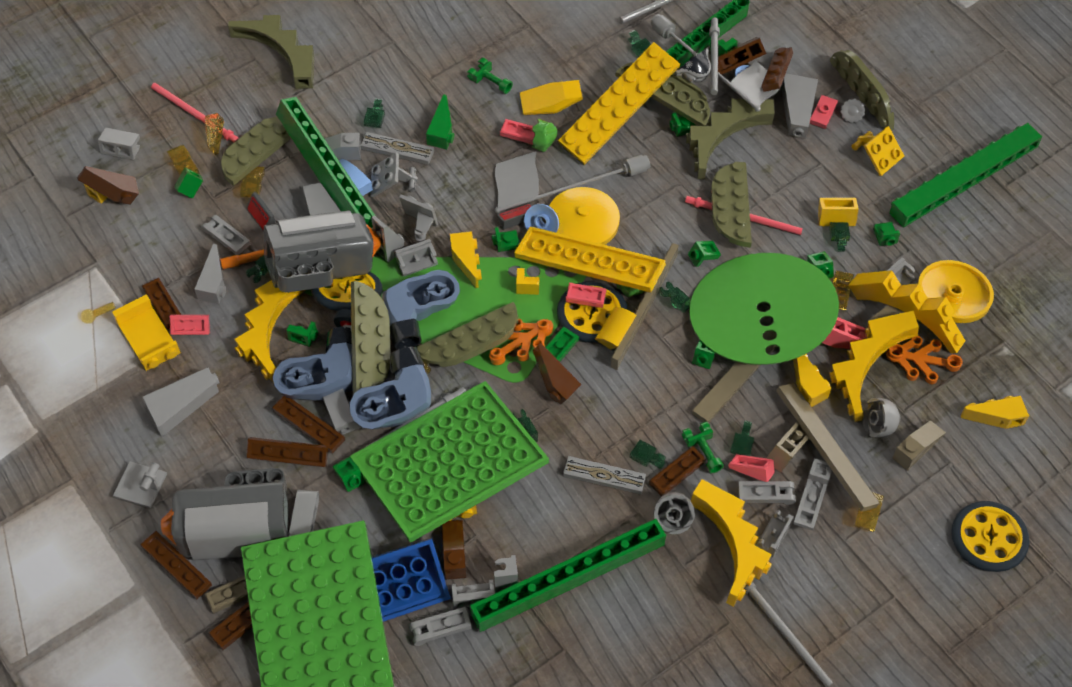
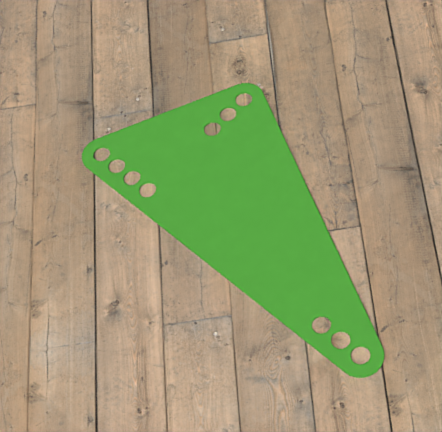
M373 257V266L370 271L379 278L383 292L405 279L425 275L434 270L447 271L456 278L459 283L460 292L455 303L447 309L432 313L427 318L418 321L422 339L421 344L514 302L517 308L518 319H521L523 323H537L542 319L552 321V333L546 336L544 342L546 347L560 323L557 317V306L561 296L568 290L569 283H582L586 276L580 274L568 277L564 274V270L558 269L559 273L557 276L549 277L545 273L546 268L549 266L515 257H479L480 265H477V269H481L482 280H478L479 288H475L453 261L452 257H436L438 265L404 277L396 262V257L388 263L382 257ZM512 266L525 268V277H531L527 274V269L531 266L538 267L540 274L536 277H539V295L516 294L517 277L509 275V268ZM311 289L304 291V293L313 296ZM521 330L520 332L527 333L531 330ZM538 335L532 338L529 359L527 361H519L518 356L512 357L506 354L503 364L493 365L489 357L492 350L490 349L464 361V363L507 382H521L530 375L537 363L532 350L534 349L533 341L537 339ZM506 340L494 348L501 349L514 340ZM510 362H518L521 365V370L518 373H510L507 370V366Z

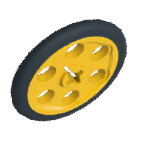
M369 272L365 275L333 279V283L330 285L331 288L311 289V293L320 305L339 311L341 309L351 310V282L356 281L355 279H362L358 282L368 285L379 296H381L383 288L379 278L372 272Z
M596 281L578 283L605 288V298H609L611 303L604 304L603 308L595 307V312L590 319V312L594 306L577 304L580 307L579 309H570L569 306L576 303L566 302V291L558 302L557 317L562 328L565 327L578 335L580 341L598 343L595 338L599 331H595L592 326L595 324L603 326L607 320L606 315L611 313L613 308L621 307L628 310L627 304L623 296L610 285ZM580 319L584 324L577 326L574 324V321Z
M980 501L969 504L958 512L953 521L952 539L957 551L962 558L978 569L988 572L1010 570L1018 566L1028 552L1030 541L1025 523L1017 513L1003 504L993 501ZM976 515H983L986 518V522H978ZM1003 518L1007 525H998L996 519ZM972 529L975 532V536H967L964 530ZM990 529L992 536L994 537L991 543L989 539L990 537L987 535ZM1011 535L1015 537L1016 543L1011 544L1007 542L1006 536ZM974 547H982L985 551V554H977L974 550ZM995 550L1004 551L1005 558L997 557Z

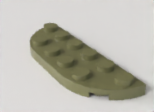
M840 50L834 53L830 58L831 65L846 80L851 90L859 96L860 101L867 106L869 112L876 117L880 126L884 128L889 126L892 131L894 129V112H891L889 104L891 101L881 83L854 52Z
M633 62L619 68L615 76L619 78ZM673 73L651 96L654 100L697 126L707 125L710 116L707 97L700 88L683 77L676 76Z
M278 117L264 119L224 152L221 160L222 172L225 179L231 185L237 184L291 139Z
M734 162L721 168L713 178L711 186L712 220L717 232L729 238V242L751 248L752 239L746 162Z
M358 281L351 282L353 395L361 388L383 384L390 370V322L388 310L384 301L375 290Z
M514 302L509 303L417 346L416 348L423 363L427 365L429 363L439 364L440 367L453 366L502 344L514 333L516 323H518L516 305Z

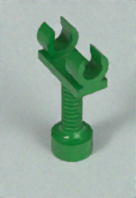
M483 57L478 61L480 63L478 65L480 68L478 72L474 68H470L467 71L469 73L467 75L468 79L476 84L485 77L497 84L499 90L505 94L512 89V81L507 78L502 80L490 73L492 62H488Z
M707 421L700 423L699 429L701 433L693 436L690 428L682 430V437L687 443V447L699 444L708 460L706 467L710 473H716L724 467L721 459L714 457L706 440L713 437V430Z

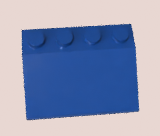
M431 538L372 557L383 622L451 599Z

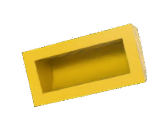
M819 198V226H856L859 210L856 198Z
M621 307L613 308L595 340L610 350L618 347L637 315Z

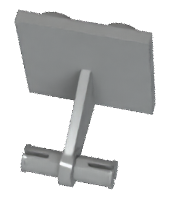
M397 152L375 164L371 169L373 190L370 192V196H377L397 184L398 180L409 183L408 191H416V183L418 182L416 168L410 167L409 173L399 168V153Z
M401 194L399 198L404 212L417 218L416 231H414L415 239L418 243L426 239L430 226L438 225L434 208L429 203H421L412 196L408 195L406 197Z
M130 461L113 497L151 508L167 476V472L158 470L160 466L154 462L148 467Z

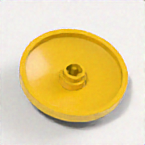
M589 187L571 188L557 195L549 205L556 212L559 219V227L556 233L606 245L614 238L618 231L620 221L618 207L611 197L600 190Z
M943 260L932 263L922 271L917 282L927 298L946 297L955 311L951 316L955 323H970L981 319L988 313L994 299L993 288L987 277L975 267L959 261Z

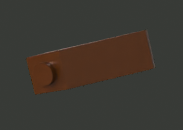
M755 37L718 56V72L721 75L767 54L761 39Z
M85 166L77 177L78 181L115 202L131 205L139 194L136 178L133 176Z
M540 343L532 351L546 390L550 393V397L561 405L582 384Z
M463 520L448 521L442 524L446 580L466 578Z

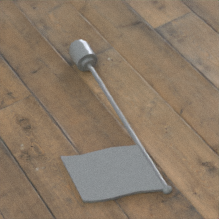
M660 14L652 18V28L664 39L673 37L694 56L697 55L694 50L674 34L676 27L669 19ZM756 60L750 67L737 74L731 82L718 72V77L754 107L756 112L761 110L760 106L765 100L780 90L763 92L761 86L767 70Z
M536 151L497 163L495 179L498 189V207L495 208V213L499 214L500 211L623 171L630 177L646 172L651 167L647 155H638L625 159V164H623L621 169L539 195V178L535 164Z

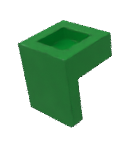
M734 38L727 42L723 39L718 40V56L735 48L738 41Z
M185 167L175 183V188L178 192L194 198L203 179L200 174Z

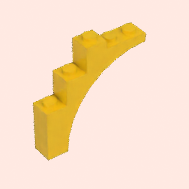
M892 270L858 273L848 285L857 300L881 302L904 312L914 311L916 319L928 327L943 342L951 354L957 353L966 341L951 317L955 311L946 297L927 298L919 284L901 285Z
M271 280L255 289L257 297L255 302L258 307L245 314L247 321L245 326L248 331L235 338L237 345L235 350L239 357L243 356L247 362L252 360L256 366L260 365L265 379H270L274 384L273 375L276 367L270 358L272 330L284 308L306 290L282 292L279 288H274Z
M914 311L869 320L868 328L865 329L867 339L850 342V350H847L849 361L832 364V372H829L831 383H835L837 390L842 389L844 399L848 398L847 410L849 416L853 415L854 422L862 421L863 411L860 393L863 381L870 367L890 347L903 340L918 336L919 326Z
M701 479L692 494L691 503L715 523L730 547L734 561V581L726 603L734 607L737 600L741 602L747 590L744 588L746 585L750 586L754 578L759 580L763 573L767 575L772 565L769 562L772 554L755 546L759 538L756 536L758 527L742 519L745 514V510H743L745 501Z

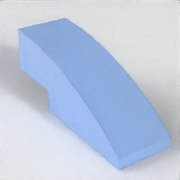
M343 158L339 160L362 196L373 190L372 182L363 172Z

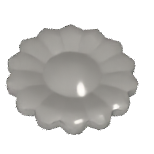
M849 99L841 106L842 118L846 122L857 123L865 115L864 104L860 100Z

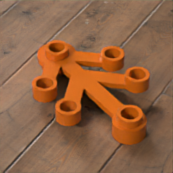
M518 319L514 331H531L527 333L514 332L507 339L514 340L513 342L501 349L493 348L489 354L491 363L493 365L503 364L505 362V355L521 345V349L517 351L518 360L527 361L529 359L532 338L538 335L537 339L533 341V348L540 343L545 347V338L553 330L552 321L542 319L537 323H523L521 319Z
M920 336L913 337L903 345L896 344L886 351L887 358L892 362H898L907 372L906 377L908 380L915 381L919 375V371L913 368L907 361L911 360L926 375L925 380L931 385L937 382L938 374L932 371L927 364L943 366L951 372H956L963 363L961 357L954 354L950 355L947 359L928 356L927 354L940 351L942 343L938 339H933L930 344L915 353L907 352L911 348L918 349L921 347L923 339Z

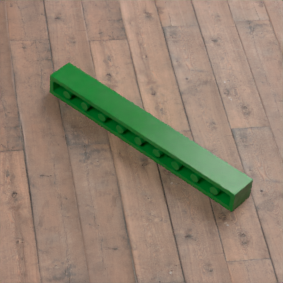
M297 97L281 99L276 116L340 211L350 210L351 213H359L364 217L366 224L373 229L372 217L375 214Z
M1029 123L1016 127L1013 132L1004 134L996 142L992 141L984 149L977 150L969 158L965 157L960 163L950 166L942 174L938 173L930 181H924L918 188L909 190L903 197L894 199L891 203L892 206L889 214L903 228L1038 148L1042 135Z
M654 519L470 605L471 616L479 632L485 631L665 546L666 534L658 520Z

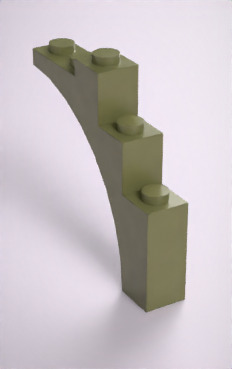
M263 15V20L229 21L228 27L231 38L254 40L273 48L286 59L292 68L296 89L313 88L315 59L313 45H298L297 31L282 30L280 15Z
M731 99L730 106H727V112H711L706 126H690V132L686 133V144H689V151H693V157L697 158V161H694V172H697L698 179H705L709 157L724 139L745 128L758 125H772L774 100H765L760 106L761 110L756 112L755 108L744 99Z

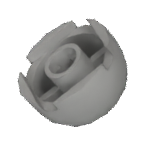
M871 398L866 404L869 405L867 409L863 410L862 419L865 431L869 430V436L887 437L894 433L900 422V414L896 405L890 400L883 398Z
M670 492L661 496L654 508V519L658 520L662 529L673 535L681 534L690 528L695 518L694 506L690 499L678 492Z

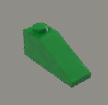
M443 94L427 130L426 140L427 145L447 150L449 144L453 143L455 134L452 133L447 95Z

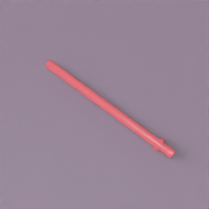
M152 84L151 88L223 135L227 141L230 140L234 143L239 139V137L234 135L233 131L226 130L160 85Z
M686 197L685 203L695 205L696 208L702 207L712 210L711 202L701 200V197ZM750 214V221L798 235L802 233L803 228Z

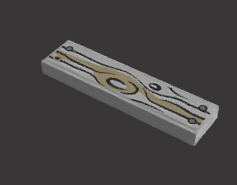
M366 132L361 144V149L388 156L397 152L401 159L429 165L434 153V147Z
M568 456L563 474L564 477L637 494H642L646 478L644 473Z

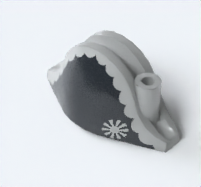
M708 48L686 62L675 71L674 75L686 77L690 83L705 80L711 71Z

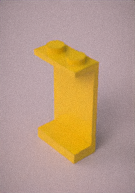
M147 294L112 311L116 323L146 371L156 368L159 364L168 359H173L181 353L176 340L173 341L153 309Z

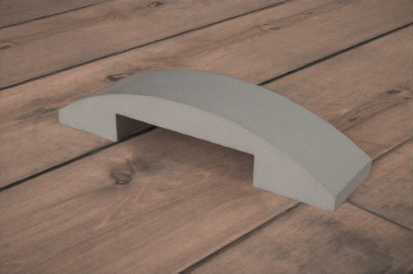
M814 458L793 523L812 531L832 472L829 465L824 461Z

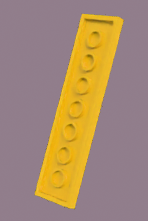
M653 42L558 140V143L585 165L680 67V63Z
M531 226L514 252L515 258L650 293L666 266V262L663 259Z

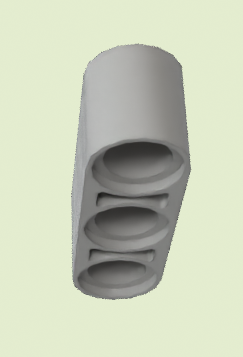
M297 490L289 536L314 531L319 491Z

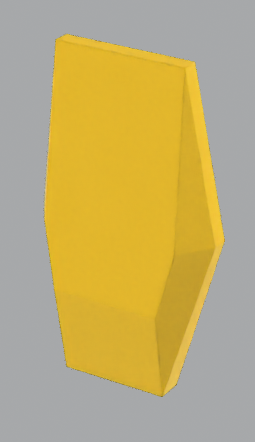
M579 80L551 82L520 92L524 115L555 114L583 99Z

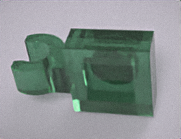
M633 30L629 33L631 37L628 40L633 44L631 50L639 58L651 43L646 38L641 40L638 32Z
M375 98L373 108L367 107L363 121L364 126L382 127L385 117V110H382V99Z
M830 222L831 241L837 242L838 252H845L847 241L850 240L848 222Z
M264 255L255 261L256 265L246 271L248 278L256 275L253 277L254 283H258L261 280V275L264 276L268 272Z
M666 282V288L669 290H664L662 287L659 288V294L663 297H670V301L675 308H679L683 313L689 309L690 298L678 287L674 288L672 283Z
M521 409L520 414L522 417L517 418L515 416V418L534 441L538 442V431L530 418L526 416L525 410Z
M745 420L741 434L735 433L730 451L731 454L750 456L755 438L749 436L752 422Z
M642 440L638 441L629 457L645 467L651 463L657 468L662 469L666 464L664 461L666 457L656 453L657 448Z

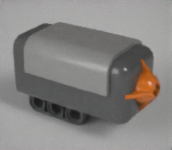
M350 210L277 220L276 224L264 225V257L274 288H279L282 292L327 287L333 283V279L365 275L371 271L373 256L381 246L380 237L366 224L364 217L359 213H351Z
M279 468L234 471L225 477V486L179 490L172 498V509L161 519V531L176 545L181 555L192 557L193 560L242 557L241 547L289 537V504L284 472Z

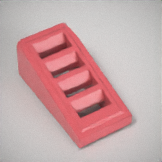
M736 454L729 463L730 469L764 482H768L775 472L774 461L767 458Z

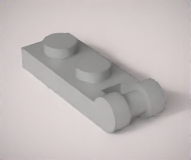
M217 215L211 217L210 222L204 223L201 226L206 234H210L235 255H239L251 245L249 239Z
M791 481L738 482V496L745 503H784L786 505L796 503L795 495H793L795 490L794 483ZM780 490H783L785 494H780Z
M466 607L409 624L410 631L414 634L413 642L415 646L472 629ZM427 628L428 632L422 634L421 630Z

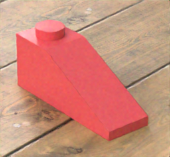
M838 317L831 333L822 343L834 348L850 349V342L867 339L865 334L866 328Z

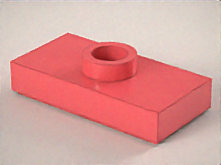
M821 95L809 124L826 129L838 100Z
M505 119L500 136L533 145L535 133L532 131L533 126Z
M569 283L566 302L603 308L606 289Z
M170 315V334L209 335V315Z

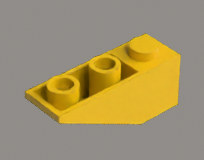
M472 231L450 234L453 261L475 288H479L478 280H482L481 269H477V265H480L479 254H475V250L478 249L477 239H473Z
M807 354L793 359L797 388L809 405L813 407L828 399L831 386L820 375L818 368L809 361Z
M1007 396L1001 400L991 399L980 404L970 403L964 407L961 414L962 419L1004 429L1023 426L1029 417L1021 396Z

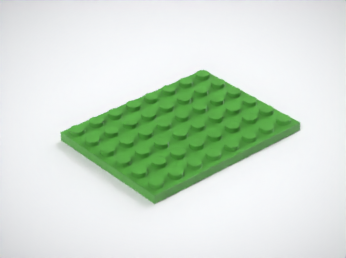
M486 381L350 456L360 468L363 478L410 543L549 463L547 455Z
M364 520L241 547L261 687H394L368 533Z

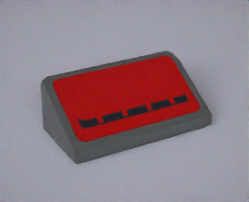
M253 192L247 205V211L264 232V225L276 224L275 218L260 196Z
M528 203L497 214L503 229L524 223L525 213L533 205Z

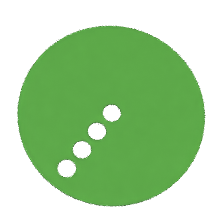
M756 253L734 258L710 271L696 287L691 298L689 312L691 324L696 335L710 350L736 362L767 365L796 359L819 346L835 326L839 312V300L836 289L830 279L815 265L791 255ZM766 302L770 304L771 308L766 312H760L757 310V305ZM765 316H769L774 320L770 326H763L759 321ZM769 330L774 331L777 337L774 340L768 341L763 338V333ZM770 345H776L780 348L779 353L776 355H769L765 350Z

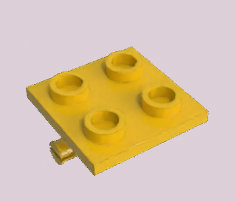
M889 126L885 127L876 136H873L871 131H867V133L859 136L857 141L851 145L855 151L864 146L879 176L886 173L904 157Z

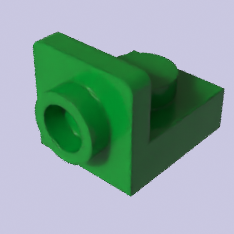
M672 113L671 120L669 121L670 128L677 137L689 133L690 126H696V124L683 116L678 117L676 113Z
M892 222L874 224L873 230L879 246H891L898 243L900 231H895Z
M495 227L492 242L493 246H497L498 252L517 249L519 240L516 230L499 233V228Z
M696 241L688 252V256L694 266L699 267L703 260L718 259L721 253L713 241Z
M825 251L807 255L809 263L819 268L828 278L834 277L833 261Z
M312 321L308 329L289 324L286 330L289 341L308 347L318 336L316 323Z
M700 340L695 349L692 363L710 369L716 353Z
M351 457L333 466L335 473L342 480L348 492L365 483L360 468Z

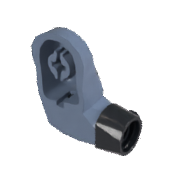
M434 270L425 275L405 279L382 293V300L389 314L390 338L397 350L406 347H417L422 341L418 321L427 318L432 313L447 309L455 303L460 288L458 281L453 275L447 271Z
M342 326L328 331L326 354L288 358L282 361L275 369L273 375L276 389L285 397L306 400H324V396L341 389L345 392L352 391L351 328Z
M416 347L399 349L390 355L392 373L395 376V380L387 381L377 386L361 388L354 393L350 402V414L356 424L364 429L394 427L402 425L429 409L431 404L429 378Z

